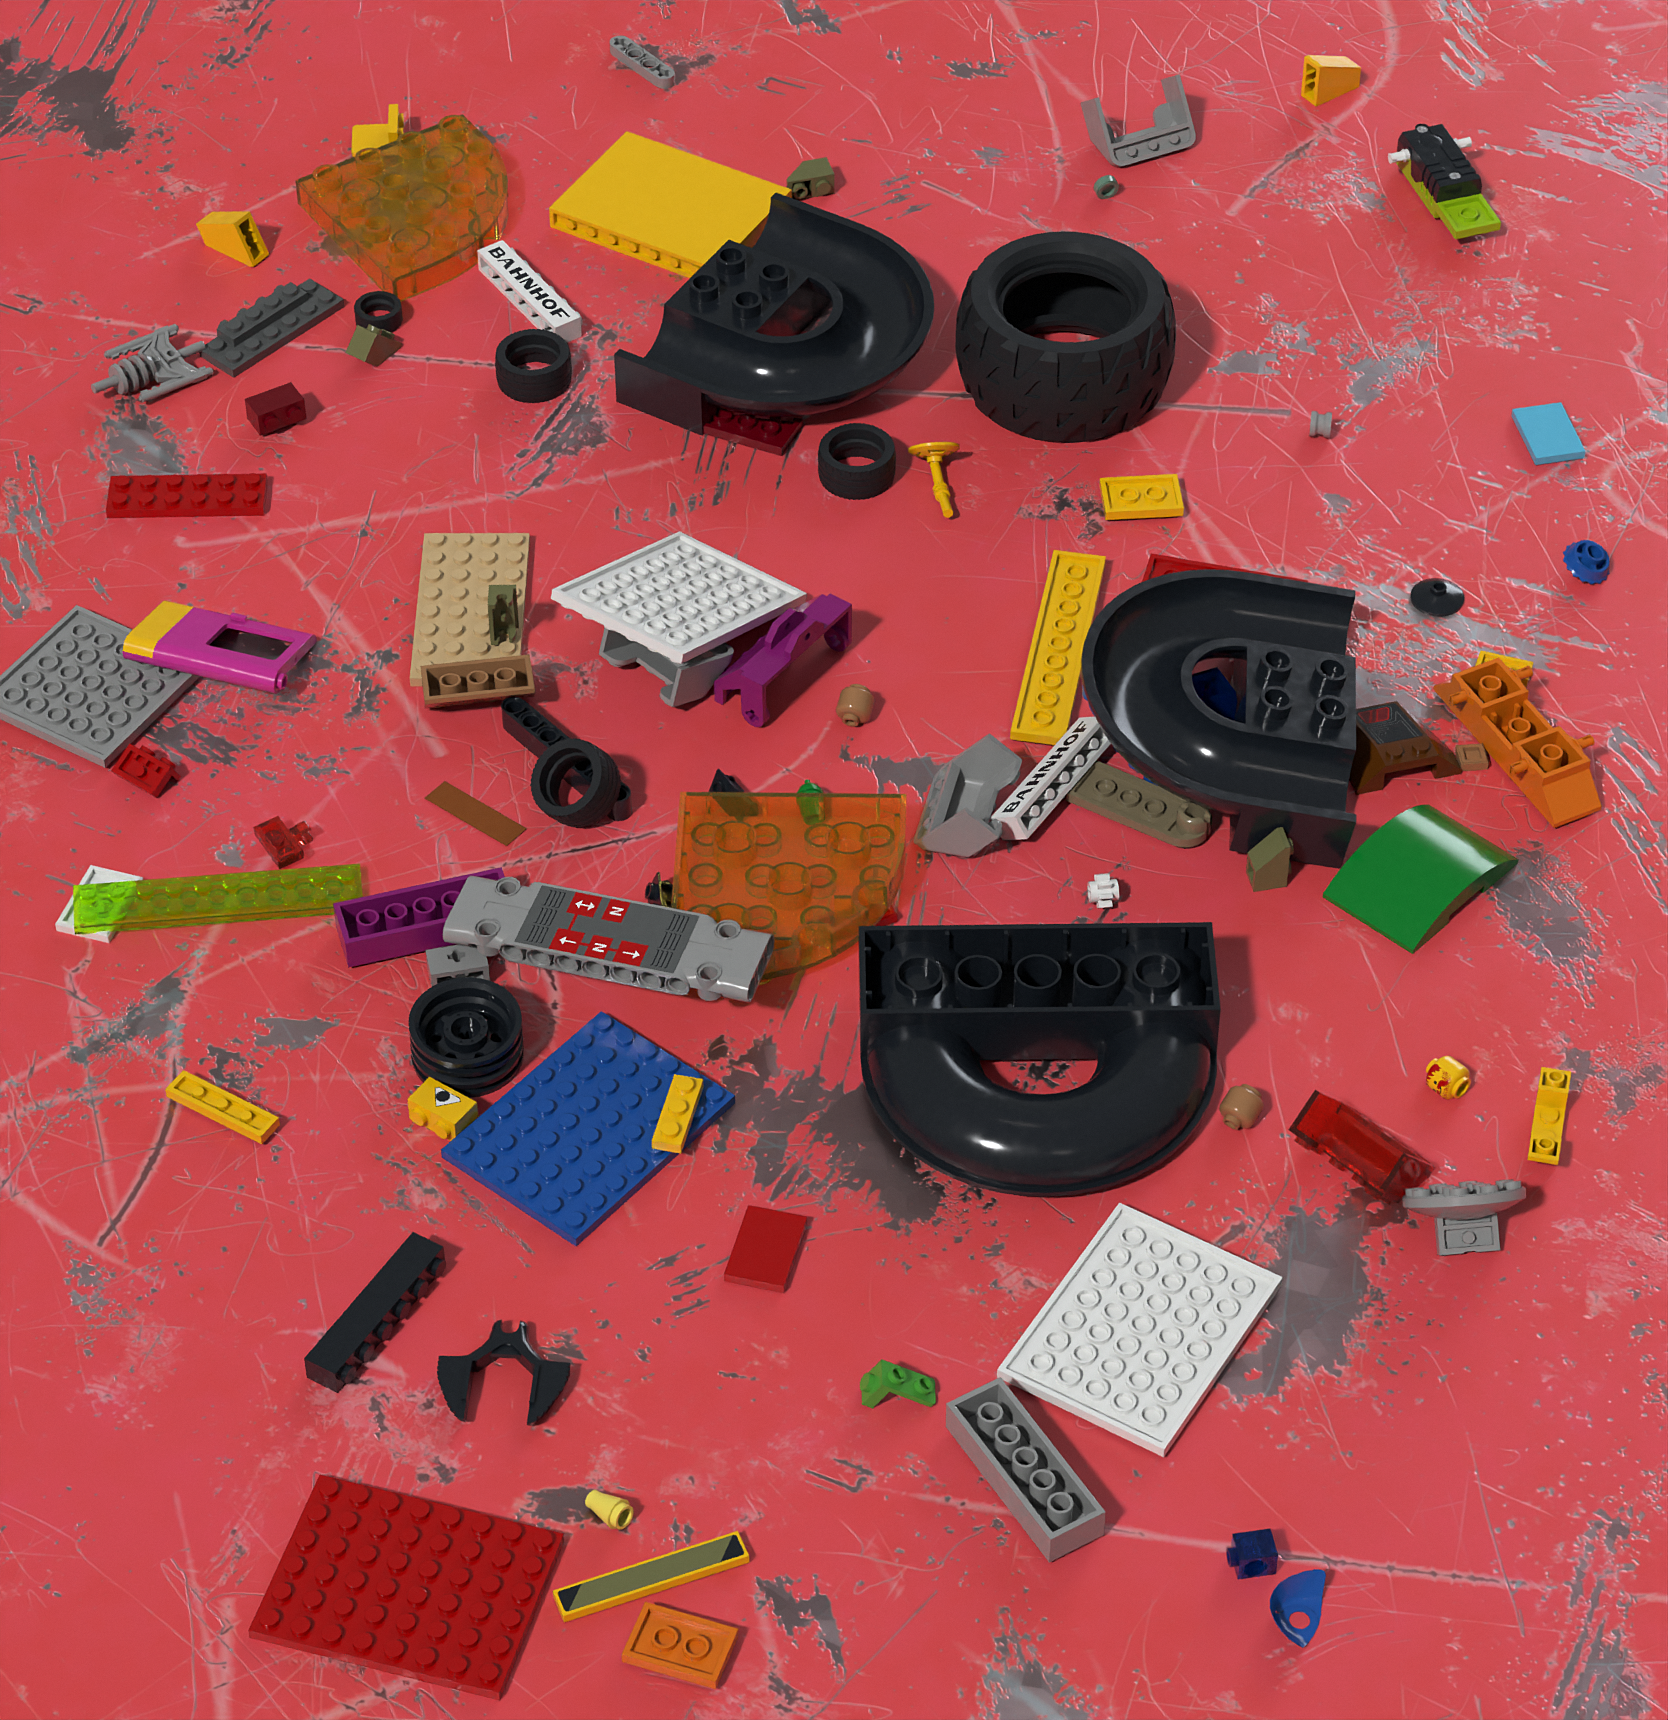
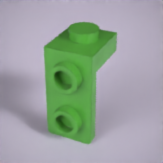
M882 1359L869 1372L865 1373L860 1381L862 1405L872 1409L889 1392L928 1407H932L936 1403L935 1380L933 1378Z

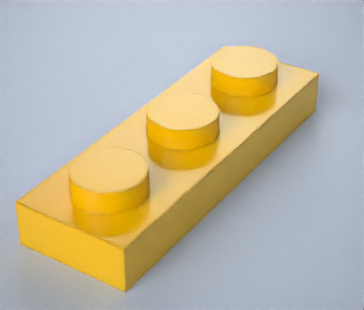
M674 1074L651 1141L652 1149L682 1153L704 1087L703 1079Z

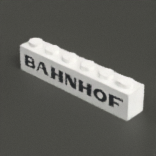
M501 240L477 250L479 271L537 329L556 333L565 339L567 343L582 337L581 326L583 325L581 315L577 311L575 312L568 305L567 301L564 298L562 299L555 292L554 288L542 279L539 273L532 270L527 261L522 260L512 247L510 248Z
M1096 717L1078 718L992 815L991 820L997 819L1002 823V840L1028 839L1111 744L1098 724Z

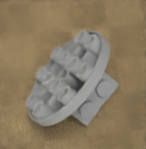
M1513 1179L1495 1181L1496 1185L1477 1181L1458 1182L1459 1186L1442 1183L1431 1184L1429 1189H1424V1187L1405 1189V1195L1402 1197L1403 1207L1434 1218L1437 1255L1463 1254L1468 1251L1485 1252L1500 1250L1497 1213L1514 1206L1526 1198V1188L1521 1185V1181H1514Z

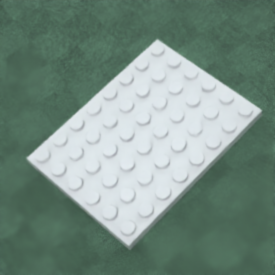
M680 531L552 589L551 599L560 603L562 607L572 609L582 614L584 618L594 620L604 625L606 629L616 631L624 635L628 640L636 641L646 646L650 651L658 652L668 657L672 662L680 664L783 614L788 608H796L805 603L807 597L806 592Z
M1119 1202L999 1366L997 1378L1001 1377L1002 1380L1164 1457L1282 1286L1283 1277Z

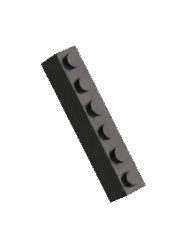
M412 1232L306 1355L304 1361L307 1378L336 1393L345 1384H349L360 1366L371 1359L377 1346L382 1341L388 1339L393 1327L400 1319L403 1320L408 1315L410 1307L418 1298L420 1299L425 1295L432 1281L443 1274L446 1268L444 1247Z

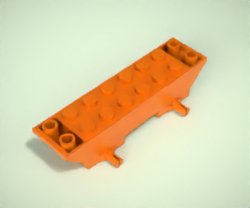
M1498 657L1452 674V679L1434 685L1433 690L1480 744L1483 743L1485 750L1553 828L1601 810L1602 805L1589 769L1591 760L1582 750L1593 746L1595 743L1593 736L1591 737V734H1588L1579 739H1574L1560 726L1553 728L1528 700L1529 691L1521 683V680L1533 676L1530 666L1515 671L1506 666Z

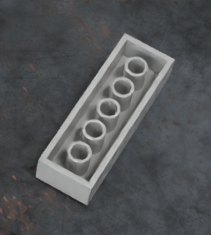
M1001 1377L946 1403V1428L1049 1563L1104 1535L1105 1510Z

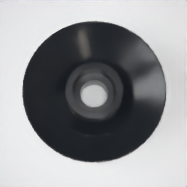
M1440 578L1425 579L1418 582L1412 588L1410 595L1411 602L1417 610L1436 617L1452 615L1458 612L1464 603V594L1460 587L1451 581Z

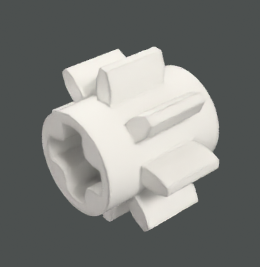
M1110 874L1094 875V881L1087 883L1089 902H1097V908L1113 907L1112 901L1119 900L1117 879H1110Z

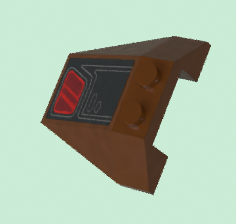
M1398 701L1356 709V752L1349 777L1356 795L1383 790L1386 773L1427 765L1435 779L1462 773V769L1453 752Z

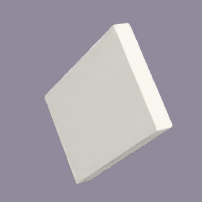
M90 865L55 924L56 931L110 943L144 884L143 877Z

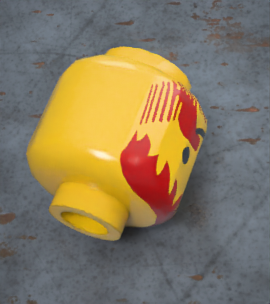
M1452 1056L1435 1058L1426 1068L1427 1086L1446 1100L1462 1097L1470 1087L1469 1070Z

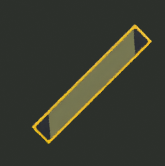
M735 1531L553 1590V1598L565 1623L749 1563V1554L739 1532Z

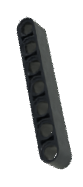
M514 696L502 701L503 728L537 758H540L543 752L548 747H551L552 744L554 745L560 740L569 739L567 735L522 698ZM585 760L575 764L563 777L568 784L583 796L590 787L593 777L591 761ZM622 781L617 802H615V806L606 815L614 821H624L632 814L631 790Z

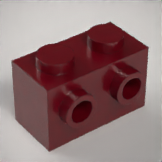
M291 382L245 399L247 419L260 436L307 419L305 400Z

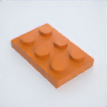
M645 1602L621 1654L622 1662L716 1689L739 1637V1631L735 1627Z

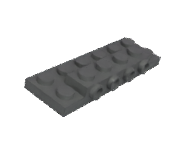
M310 278L298 286L291 282L285 286L278 285L268 297H259L255 305L249 309L242 308L238 311L236 317L230 321H221L217 328V337L205 344L206 349L199 352L200 357L235 378L344 308V299Z

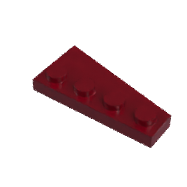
M720 409L717 412V417L714 415L713 421L710 424L705 423L703 425V434L782 456L802 428L803 419L793 418V422L781 421V417L770 416V419L755 418V415H732V411Z

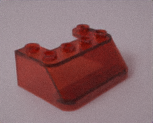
M1318 1090L1313 1092L1288 1129L1297 1136L1294 1140L1295 1142L1319 1155L1322 1152L1331 1157L1328 1161L1330 1164L1343 1172L1347 1168L1354 1173L1352 1179L1365 1187L1364 1191L1378 1201L1382 1200L1388 1205L1392 1201L1396 1203L1402 1201L1405 1189L1420 1186L1431 1176L1436 1168L1429 1161L1351 1106Z

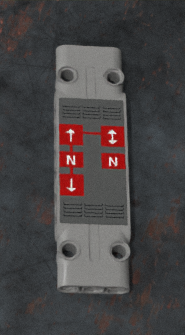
M469 876L443 928V940L445 942L469 947L473 944L477 945L478 952L483 956L491 957L500 953L503 958L515 963L675 995H685L689 992L690 988H695L699 997L706 1001L717 1000L723 995L724 998L751 1002L774 948L773 934L742 929L733 920H723L717 923L712 917L705 914L541 882L531 883L528 887L520 885V882L513 877H504L497 881Z

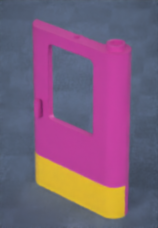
M165 600L126 636L123 644V657L136 662L278 694L287 685L288 676L286 673L317 642V638L314 634L249 620L245 615L237 613L227 615ZM227 628L292 642L275 660L210 646Z

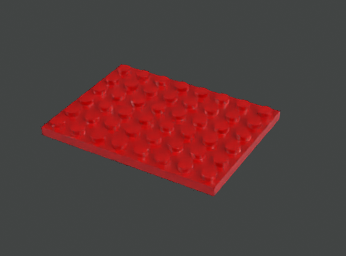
M319 1475L248 1630L249 1637L500 1701L563 1546L564 1533Z

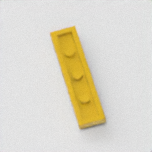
M185 1070L165 1089L166 1097L260 1144H263L280 1126L279 1117Z

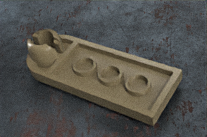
M1097 760L1066 794V801L1177 847L1185 848L1199 845L1206 839V834L1209 835L1212 829V815L1208 808L1184 800L1153 783Z

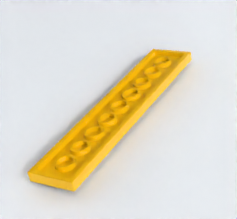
M1053 550L1010 731L1011 740L1055 745L1068 731L1081 676L1083 645L1089 628L1093 623L1106 565V556Z

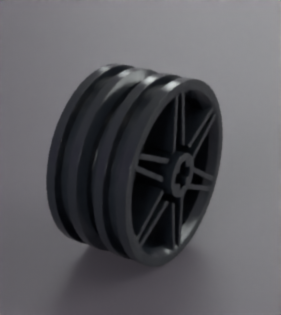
M454 978L440 982L426 990L411 1008L408 1020L413 1068L423 1083L431 1077L468 1098L488 1095L501 1089L518 1073L524 1057L522 1015L516 999L502 986L481 978Z

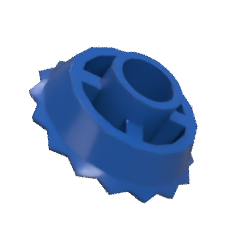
M1581 540L1566 546V550L1563 552L1565 556L1563 561L1567 564V570L1572 572L1573 577H1578L1581 582L1587 581L1589 584H1600L1602 580L1607 579V575L1610 574L1609 556L1602 546L1590 540Z

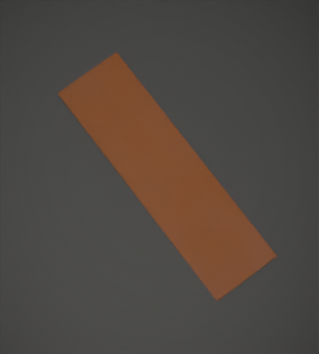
M446 781L425 797L426 800L505 846L527 829Z

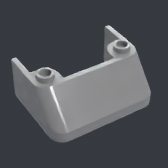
M1180 74L1161 79L1167 103L1161 104L1154 109L1153 121L1155 126L1114 138L1112 128L1105 122L1099 97L1080 103L1091 142L1112 166L1121 167L1190 147L1195 142L1196 133Z

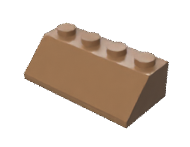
M530 654L420 666L425 708L496 702L514 696L523 699L534 697L535 695Z

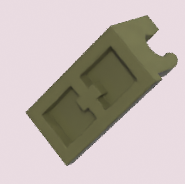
M489 585L488 616L491 645H498L502 634L509 635L510 643L514 642L516 638V628H519L516 585Z

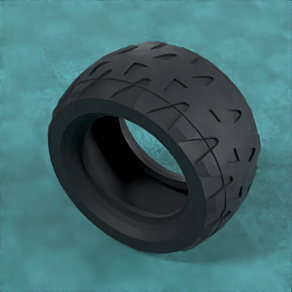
M1065 231L1026 236L1003 245L984 258L978 269L972 271L963 291L956 318L955 349L959 371L966 392L972 394L976 407L986 417H989L1001 427L1021 436L1047 442L1077 443L1102 439L1117 434L1139 422L1147 412L1156 406L1165 389L1174 363L1176 319L1167 283L1163 275L1154 268L1148 259L1131 247L1116 240L1090 233ZM1052 331H1070L1100 337V339L1084 342H1057L1030 335Z

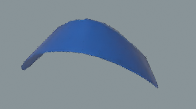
M1320 1569L1304 1571L1286 1578L1276 1586L1270 1597V1610L1276 1625L1289 1640L1302 1648L1314 1636L1321 1617L1322 1595L1326 1574L1325 1571ZM1294 1612H1303L1309 1616L1310 1624L1306 1628L1298 1629L1290 1624L1289 1617Z

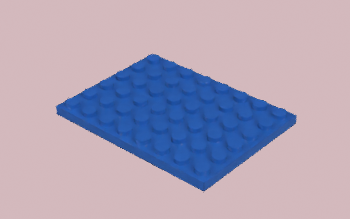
M601 1011L441 1149V1156L577 1247L680 1154L652 1149L651 1142L674 1074L703 1079L704 1084L683 1150L735 1104V1095Z

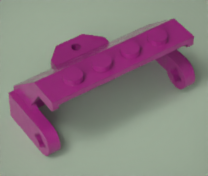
M830 593L828 596L821 594L797 606L795 609L788 608L772 623L769 632L764 637L759 638L751 649L744 652L731 667H727L723 674L714 681L715 702L723 705L727 701L726 697L734 689H741V712L744 719L754 727H761L770 718L769 710L766 707V686L823 634L826 643L838 652L844 651L852 643V604Z

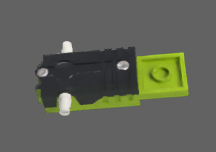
M1417 124L1415 130L1401 133L1398 139L1397 152L1388 154L1389 163L1396 162L1434 219L1441 218L1454 239L1500 230L1501 221L1481 194V178L1476 174L1475 169L1471 167L1470 162L1466 160L1465 155L1460 150L1472 146L1471 138L1453 139L1443 124L1434 126Z

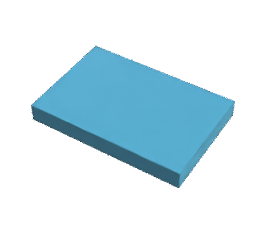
M1561 402L1512 409L1511 416L1535 465L1585 458L1586 451Z

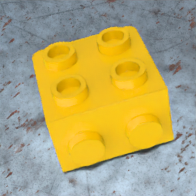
M389 104L388 124H364L352 127L351 151L353 157L400 156V142H404V113H399L398 104Z

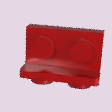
M129 744L111 770L118 777L155 798L158 797L170 778L178 781L181 777L174 770L176 767L174 763L165 757L158 760L154 757L156 754L143 745L139 749Z

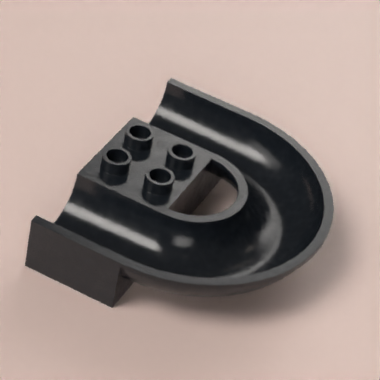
M775 193L771 197L766 225L754 247L750 248L728 240L664 304L662 324L658 336L647 355L642 358L622 349H619L614 354L616 402L702 436L704 435L703 425L705 423L710 424L713 421V416L717 417V412L720 409L758 416L790 417L812 415L848 406L872 395L893 381L923 347L929 336L934 317V296L930 281L916 259L906 249L886 235L863 224ZM832 301L833 308L827 320L817 328L800 334Z
M1203 569L1169 573L1151 578L1132 586L1109 602L1096 616L1087 633L1081 656V678L1090 708L1105 736L1117 752L1144 777L1164 790L1196 805L1229 813V851L1248 854L1253 847L1276 828L1283 827L1286 837L1291 838L1294 852L1293 855H1290V861L1341 869L1356 825V814L1346 812L1347 789L1356 752V657L1345 656L1348 627L1355 601V590L1249 572ZM1213 658L1234 659L1232 720L1211 710L1195 692L1192 683V671L1198 662Z
M1212 922L859 926L860 1062L866 1094L876 1115L888 1132L912 1155L933 1169L958 1181L999 1193L1038 1197L1075 1195L1118 1185L1156 1167L1178 1150L1199 1126L1214 1093L1217 1075V1045L1221 1009ZM1030 1059H1059L1062 1061L1098 1059V1063L1091 1079L1075 1089L1053 1094H1031L1011 1090L995 1083L985 1075L980 1060L1010 1062Z

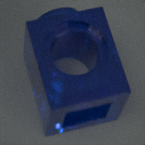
M1271 1528L1232 1534L1231 1547L1226 1549V1556L1229 1567L1235 1568L1238 1580L1276 1574L1278 1552Z

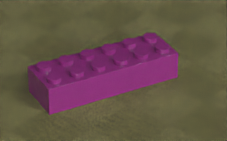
M502 867L333 903L336 929L348 968L422 952L428 949L454 945V943L443 940V928L469 876H477L498 881L505 877Z

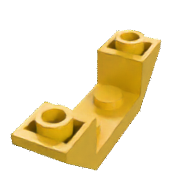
M1541 1067L1527 1160L1558 1165L1571 1071Z

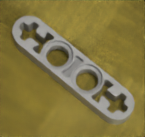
M615 36L610 39V54L658 88L668 89L674 86L675 73L668 65L626 36Z

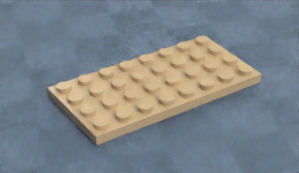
M424 533L410 686H422L420 666L519 656L522 654L530 548L529 533ZM489 585H516L519 628H516V638L512 643L509 641L508 634H502L499 644L491 645L488 616Z

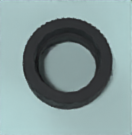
M544 329L520 330L504 338L497 346L495 355L496 378L500 390L507 397L523 403L547 402L563 394L570 386L572 377L571 354L567 342L560 335ZM531 362H541L550 365L535 370L517 367Z
M850 423L831 429L821 439L818 450L819 478L823 487L835 496L849 500L870 499L885 492L893 483L896 470L895 446L889 434L882 429L864 423ZM849 457H864L875 462L864 466H850L838 461Z
M569 738L560 740L554 745L552 744L551 747H548L543 752L533 768L530 786L535 803L546 815L561 824L583 828L592 826L601 821V819H604L615 806L614 804L617 802L620 793L621 776L618 766L605 751L590 742ZM590 760L593 769L590 787L585 795L576 803L562 807L559 800L561 780L575 764Z

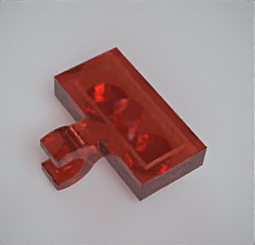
M276 816L253 827L255 836L279 869L305 858L303 849L299 844L305 845L313 841V837L309 833L311 827L306 821L299 822L294 827L287 829L280 817Z

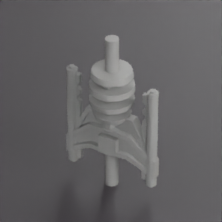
M173 324L105 351V358L115 360L120 355H127L129 351L135 352L139 350L138 356L132 355L128 359H121L118 361V364H112L108 369L109 377L91 384V389L96 394L114 387L119 394H125L128 390L133 392L138 390L139 387L143 388L148 385L149 381L152 382L154 379L157 382H163L160 383L159 387L153 386L151 390L145 389L140 391L139 401L143 403L188 384L207 379L208 376L213 375L214 370L211 367L206 368L205 366L196 368L184 361V358L205 350L206 347L203 341H199L176 350L169 342V338L177 335L179 329L178 325Z

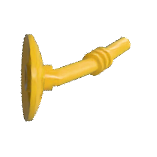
M930 442L909 447L908 453L917 457L927 458L934 482L932 489L935 499L940 503L944 517H951L953 509L949 500L950 492L943 480L940 463L943 462L942 457L958 451L960 445L954 442Z

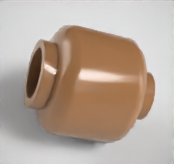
M852 684L841 691L836 706V713L845 725L856 727L858 724H864L869 721L875 699L867 687L860 684Z
M1247 1084L1231 1087L1219 1106V1111L1224 1117V1124L1234 1130H1238L1239 1127L1244 1129L1251 1128L1263 1111L1264 1104L1261 1100L1262 1095L1260 1092Z

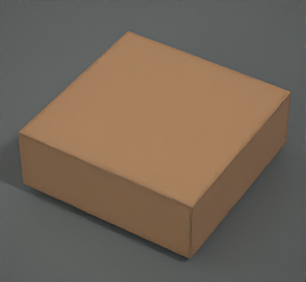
M1483 743L1456 745L1455 755L1462 771L1488 770L1489 762Z

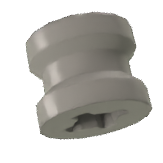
M1317 411L1311 412L1309 436L1323 435L1324 438H1330L1331 412L1319 414Z

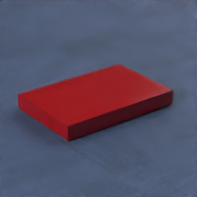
M748 1205L724 1272V1281L784 1293L807 1226V1216Z

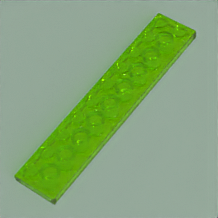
M360 864L73 885L75 935L100 931L115 932L334 915L333 903L363 897Z

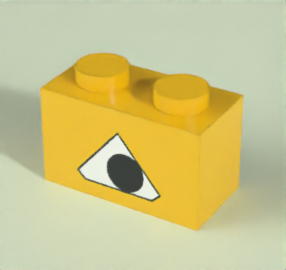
M431 1077L407 1099L409 1119L415 1124L435 1132L440 1138L450 1141L478 1118L476 1101Z

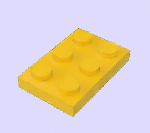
M1177 474L1105 477L1099 479L1105 520L1184 515V506Z

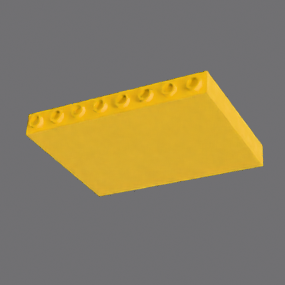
M626 131L549 207L550 227L691 278L728 240L753 248L766 225L771 197L775 193H779L792 198V189Z

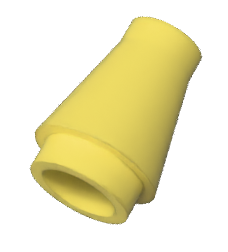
M592 1490L585 1500L586 1507L590 1508L611 1529H624L633 1518V1507L630 1506L629 1501L626 1499L601 1493L598 1490Z

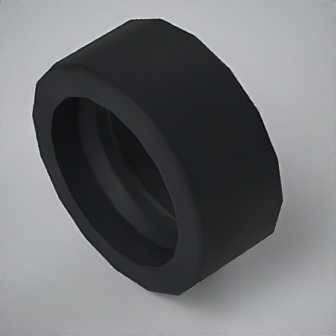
M374 291L362 295L355 302L356 325L367 328L368 324L388 332H393L401 326L403 320L400 299L396 295L385 291ZM376 310L390 312L382 316H370L367 314Z

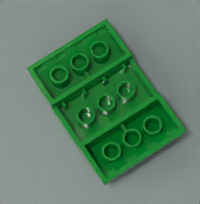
M1429 804L1419 805L1398 814L1374 832L1341 867L1324 891L1323 898L1411 954H1414L1449 923V916L1476 892H1486L1516 866L1519 859Z

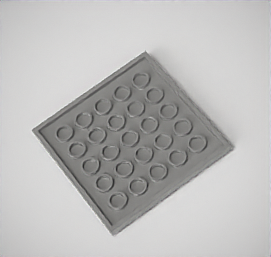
M76 605L0 675V720L106 768L200 676L125 659L123 657V644L126 636L132 629Z

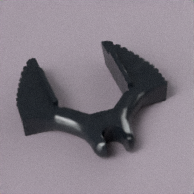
M502 1319L497 1320L492 1326L488 1340L468 1355L439 1356L437 1378L443 1391L442 1393L451 1412L462 1422H466L474 1372H479L499 1358H515L533 1375L527 1425L533 1426L536 1421L538 1422L550 1410L564 1389L568 1377H570V1363L545 1360L533 1349L529 1342V1326L521 1320L518 1330L513 1333L503 1332Z

